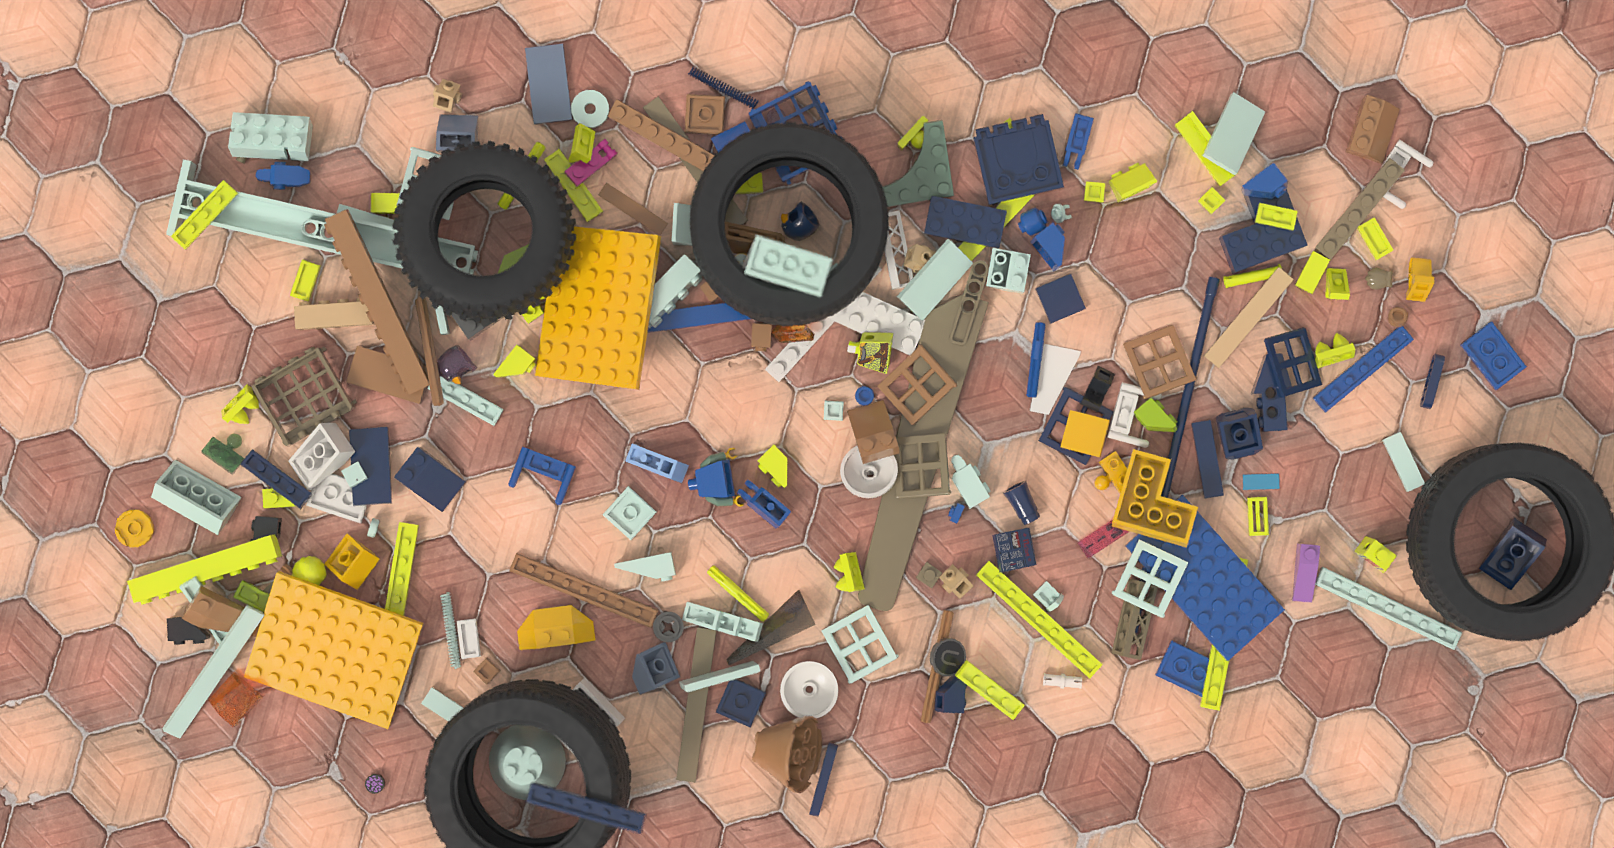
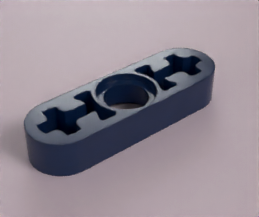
M1434 353L1431 359L1420 401V407L1431 409L1433 406L1445 361V356Z

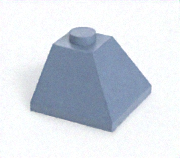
M666 642L636 655L632 678L639 694L654 690L680 677Z

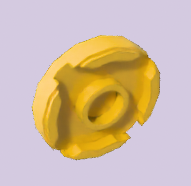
M128 510L123 512L116 521L115 534L117 539L125 546L141 547L146 545L153 536L154 523L146 512Z

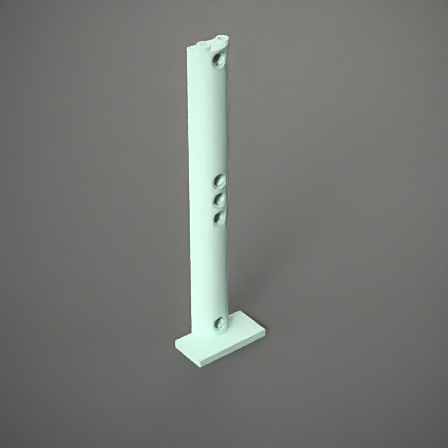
M183 159L166 232L168 236H171L184 223V219H187L197 209L193 206V200L201 198L203 202L216 188V186L193 181L197 165L189 160ZM238 192L239 194L210 224L341 255V252H337L333 246L334 238H327L325 236V219L335 215L334 213ZM353 218L373 262L402 268L401 263L403 261H397L395 256L397 254L396 248H399V246L394 245L392 240L397 230H393L391 226ZM313 223L316 226V230L309 234L306 231V227L308 224ZM438 237L440 251L444 258L455 268L473 275L474 269H471L472 262H476L478 256L475 246ZM459 258L467 260V265L464 268L457 267V260Z

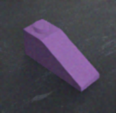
M1297 543L1292 601L1312 603L1319 565V545Z

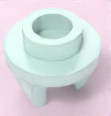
M1055 204L1053 206L1051 216L1056 223H1062L1064 220L1072 217L1071 215H1065V209L1070 208L1069 205Z

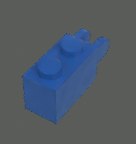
M747 480L745 485L755 495L751 497L742 489H739L737 493L748 502L747 505L775 529L778 528L792 511L762 487L758 488L751 481Z

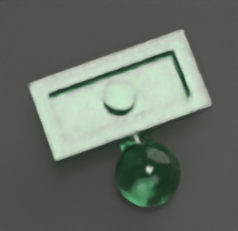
M230 434L227 438V445H225L215 437H212L201 450V453L233 475L244 460L242 456L233 451V449L241 446L242 438L239 434Z

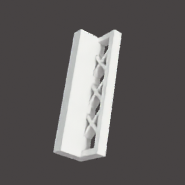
M900 210L888 213L889 217L897 216L898 224L894 229L889 227L887 244L884 251L892 290L905 288L908 284H899L898 275L901 270L909 275L910 281L913 279L912 269L907 268L905 270L904 266L902 265L901 267L896 264L894 259L897 252L905 257L907 253ZM894 233L901 237L902 242L898 248L891 244L890 238ZM902 245H903V250H904V252H902L901 250H899Z

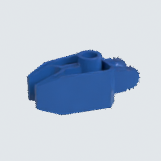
M274 162V165H271V169L257 170L255 177L261 182H270V185L274 186L275 190H285V187H301L309 184L310 170L300 166L286 165L285 162Z

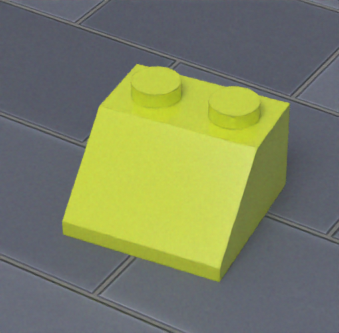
M1138 162L1128 167L1130 171L1124 174L1122 171H1119L1111 176L1112 179L1108 183L1118 202L1153 186L1157 182L1145 163L1140 165Z

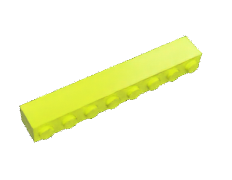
M274 534L129 580L127 583L133 602H141V605L153 602L152 598L157 596L159 599L169 597V592L176 591L177 594L181 593L182 591L179 586L195 576L199 582L206 585L205 581L212 579V582L224 579L223 575L229 573L230 576L241 574V569L248 568V571L259 568V564L266 562V565L278 562L277 558L282 557V552Z

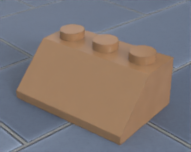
M1370 95L1363 97L1345 152L1382 164L1400 109L1385 100Z

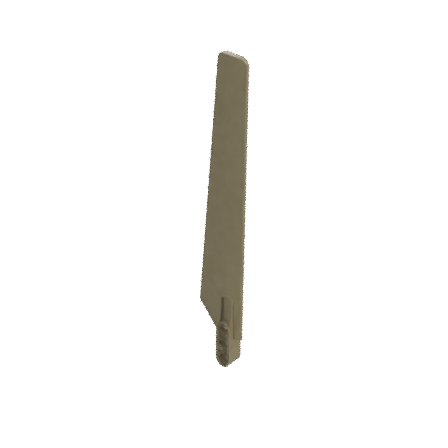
M982 260L973 263L964 293L932 310L927 315L918 344L922 345L957 383V387L950 390L915 425H911L901 415L896 438L944 433L947 438L989 303L980 300L989 271L988 264ZM977 264L985 266L984 274L978 275L974 269ZM973 282L978 283L980 286V290L977 293H972L969 290V285ZM965 301H972L974 303L972 311L964 310L963 304ZM920 356L914 362L912 374L919 380L931 369V366ZM934 372L922 385L933 396L946 383ZM915 390L905 400L904 404L914 414L926 403V400ZM938 442L922 444L924 462L940 460ZM917 444L901 445L902 464L918 463ZM937 469L924 470L926 489L931 488ZM919 471L903 472L904 490L920 489ZM896 482L881 497L862 576L865 589L858 592V599L861 604L869 605V607L882 611L891 610L895 604L928 498L927 496L897 499L895 498Z

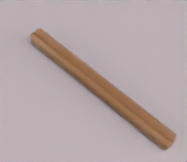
M418 297L415 299L432 403L434 406H441L444 404L427 301L426 298Z
M943 611L937 643L943 638H949L954 614L952 611ZM933 666L930 672L921 721L924 723H931L936 691L938 690L941 676L933 670Z

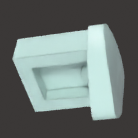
M1047 581L1033 593L1046 607L1045 610L1047 612L1057 608L1064 598V595L1062 593L1059 594Z

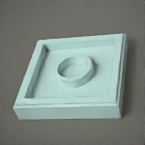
M628 486L603 513V516L626 537L632 540L656 514V511Z

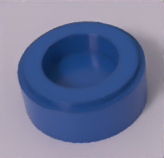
M862 386L857 389L855 399L860 405H869L874 399V392L871 388Z

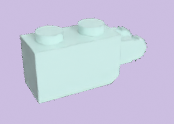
M954 455L951 459V464H953L956 472L953 473L952 480L968 508L971 509L989 498L988 493L991 491L986 482L981 483L979 479L981 474L976 466L966 465L961 456Z

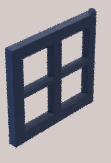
M1305 327L1264 339L1281 398L1322 385ZM1300 336L1305 355L1294 357L1289 339ZM1284 341L1289 359L1279 362L1274 344ZM1307 362L1313 380L1302 383L1297 365ZM1292 367L1297 385L1287 388L1281 370Z
M1063 387L1064 391L1038 441L1087 465L1091 455L1084 453L1082 455L1076 451L1061 448V443L1049 438L1057 421L1064 425L1067 424L1068 417L1062 415L1061 412L1068 398L1070 397L1081 403L1083 395ZM1101 405L1098 412L1103 414V419L1110 420L1114 411ZM1083 406L1080 413L1085 414L1088 408Z

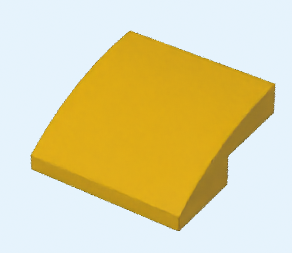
M1070 410L1061 448L1101 457L1110 420Z

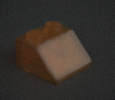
M234 671L211 696L209 702L218 715L232 727H235L263 696Z

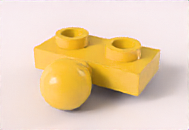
M1114 451L1099 461L1107 475L1096 477L1094 484L1098 490H1106L1110 482H1112L1120 494L1127 473V467L1117 452Z

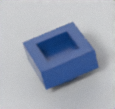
M959 503L956 506L952 505L948 516L951 517L949 521L957 524L965 506Z

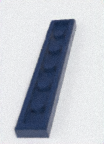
M535 782L531 783L527 802L640 834L642 833L647 814Z

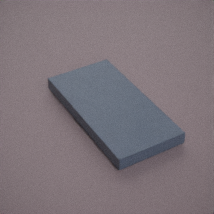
M555 44L525 48L534 125L572 120L564 45Z

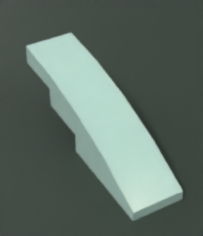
M691 602L686 603L682 617L683 621L758 642L763 623Z

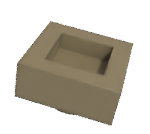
M926 562L916 578L930 588H933L942 572Z

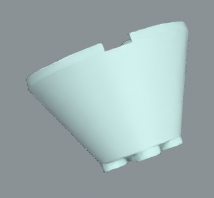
M514 725L503 731L493 743L489 755L490 773L497 786L509 796L522 800H527L532 782L555 788L562 779L566 766L565 751L559 739L547 731L526 725Z

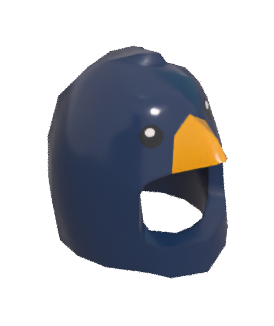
M802 201L790 213L781 214L782 230L792 240L801 241L806 239L820 225L814 212Z

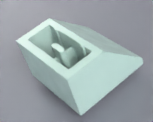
M992 248L986 286L1023 294L1031 254Z

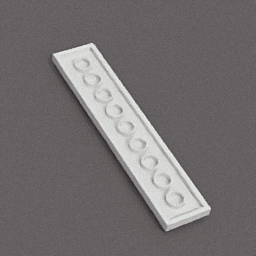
M752 242L742 266L745 269L747 268L754 242ZM864 292L840 312L827 317L861 334L864 332L893 333L892 348L908 355L914 352L925 320L922 321L913 314Z

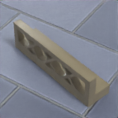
M1129 578L1126 593L1139 598L1146 582ZM1151 584L1150 594L1148 597H1144L1143 601L1154 605L1158 586ZM1125 600L1123 601L1112 648L1113 654L1141 660L1152 613L1145 611V614L1141 617L1139 614L1140 607ZM1140 624L1141 632L1136 636L1135 628ZM1134 643L1137 646L1135 655L1130 654L1131 646Z

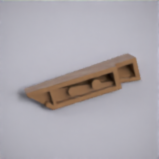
M725 222V234L733 254L744 253L747 255L752 242H755L756 235L787 244L785 237L781 233Z

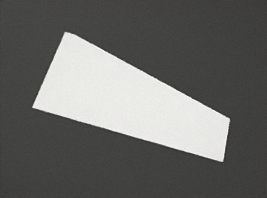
M1044 344L1037 397L1032 398L1030 411L1049 415L1081 351Z

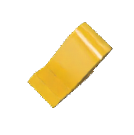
M1411 257L1408 269L1406 300L1425 302L1434 285L1431 259Z

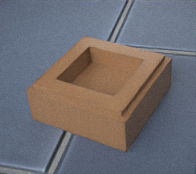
M486 658L473 672L487 685L501 670L490 659Z

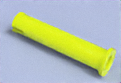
M1281 264L1270 268L1223 276L1225 288L1268 280L1278 267L1282 269Z

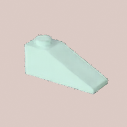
M672 552L614 564L615 568L655 579L661 578V582L672 580V576L676 575Z

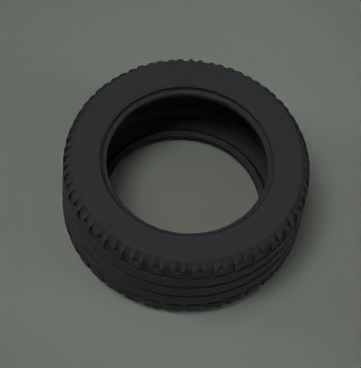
M778 122L767 124L764 127L759 126L735 137L733 141L723 146L722 150L717 152L710 160V163L705 167L697 182L692 197L690 235L694 256L703 277L716 295L728 306H731L742 315H746L756 321L765 322L766 324L781 326L805 325L821 321L840 312L850 305L868 286L879 267L886 248L889 210L885 192L877 173L870 166V162L866 157L858 152V149L850 142H846L843 137L836 133L833 134L830 130L822 127L817 128L806 123L784 122V124H779ZM779 166H797L817 172L838 189L848 206L852 222L850 246L839 264L828 273L821 297L783 285L772 284L745 274L746 269L736 259L729 247L725 234V218L730 202L739 188L761 171Z
M1529 443L1490 444L1462 452L1445 462L1442 467H1439L1432 474L1430 479H1427L1421 488V493L1417 494L1414 508H1411L1408 518L1410 521L1407 524L1406 536H1408L1406 551L1409 553L1408 562L1410 569L1413 570L1412 576L1416 585H1419V590L1424 598L1428 599L1429 604L1442 617L1466 631L1506 641L1520 642L1547 638L1549 635H1556L1564 631L1566 627L1570 628L1579 622L1580 618H1584L1592 610L1591 607L1595 606L1601 599V594L1603 591H1606L1610 583V575L1613 576L1614 513H1611L1610 510L1612 507L1608 498L1603 495L1604 491L1598 482L1594 481V477L1586 469L1583 470L1582 466L1575 460L1569 459L1567 455L1559 451ZM1515 478L1535 486L1553 502L1561 516L1565 529V553L1557 574L1541 592L1521 602L1498 604L1477 592L1463 575L1455 553V530L1464 507L1478 491L1498 480Z
M539 679L517 680L498 685L468 703L447 722L441 733L438 734L433 743V749L430 750L427 759L428 765H426L424 795L426 796L427 812L430 813L429 819L433 828L436 829V834L441 843L444 842L446 845L445 848H603L618 827L582 817L579 818L574 827L567 831L544 838L521 836L503 828L490 817L479 801L474 785L473 767L477 750L483 738L491 731L512 725L536 727L556 736L574 754L583 773L586 797L627 808V801L631 791L629 755L625 751L626 746L623 738L619 736V730L609 720L610 717L607 713L601 710L599 705L591 698H586V695L578 690H572L571 687L561 683L555 684L553 681H539Z

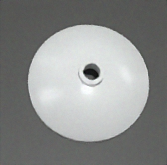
M855 446L844 456L840 467V474L844 486L852 494L862 498H875L885 494L892 488L898 476V465L894 455L863 464L858 446ZM869 473L874 474L872 477H867Z
M806 661L794 665L786 672L781 682L780 693L783 704L793 715L799 718L804 716L820 718L827 714L835 705L838 697V684L834 674L826 666L818 662ZM807 686L813 687L811 693L806 692Z

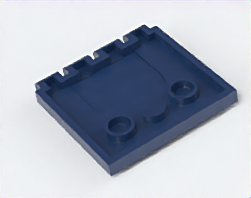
M1043 114L1031 116V124L1027 123L1026 118L1011 121V129H1009L1008 122L992 125L994 133H990L989 126L975 129L977 136L973 137L989 205L1064 188L1049 120L1045 121Z

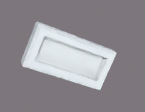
M477 618L457 621L461 659L481 657Z

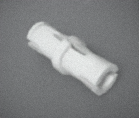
M1044 673L1043 679L1047 680H1043V686H1059L1060 689H1064V687L1082 689L1081 676H1065L1063 673L1061 675Z

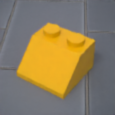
M347 533L324 564L342 582L358 590L380 558Z

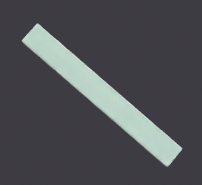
M1324 567L1321 568L1316 578L1315 585L1455 650L1462 635V632Z
M246 605L162 728L164 732L179 739L181 738L264 617L263 612Z

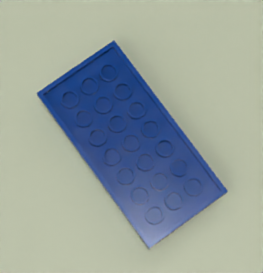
M1184 495L1179 496L1175 500L1192 505ZM1198 511L1187 548L1141 534H1137L1125 545L1132 554L1138 540H1142L1188 562L1171 599L1226 661H1229L1285 610ZM1142 550L1138 561L1150 574L1157 556ZM1162 559L1155 577L1170 583L1178 566Z

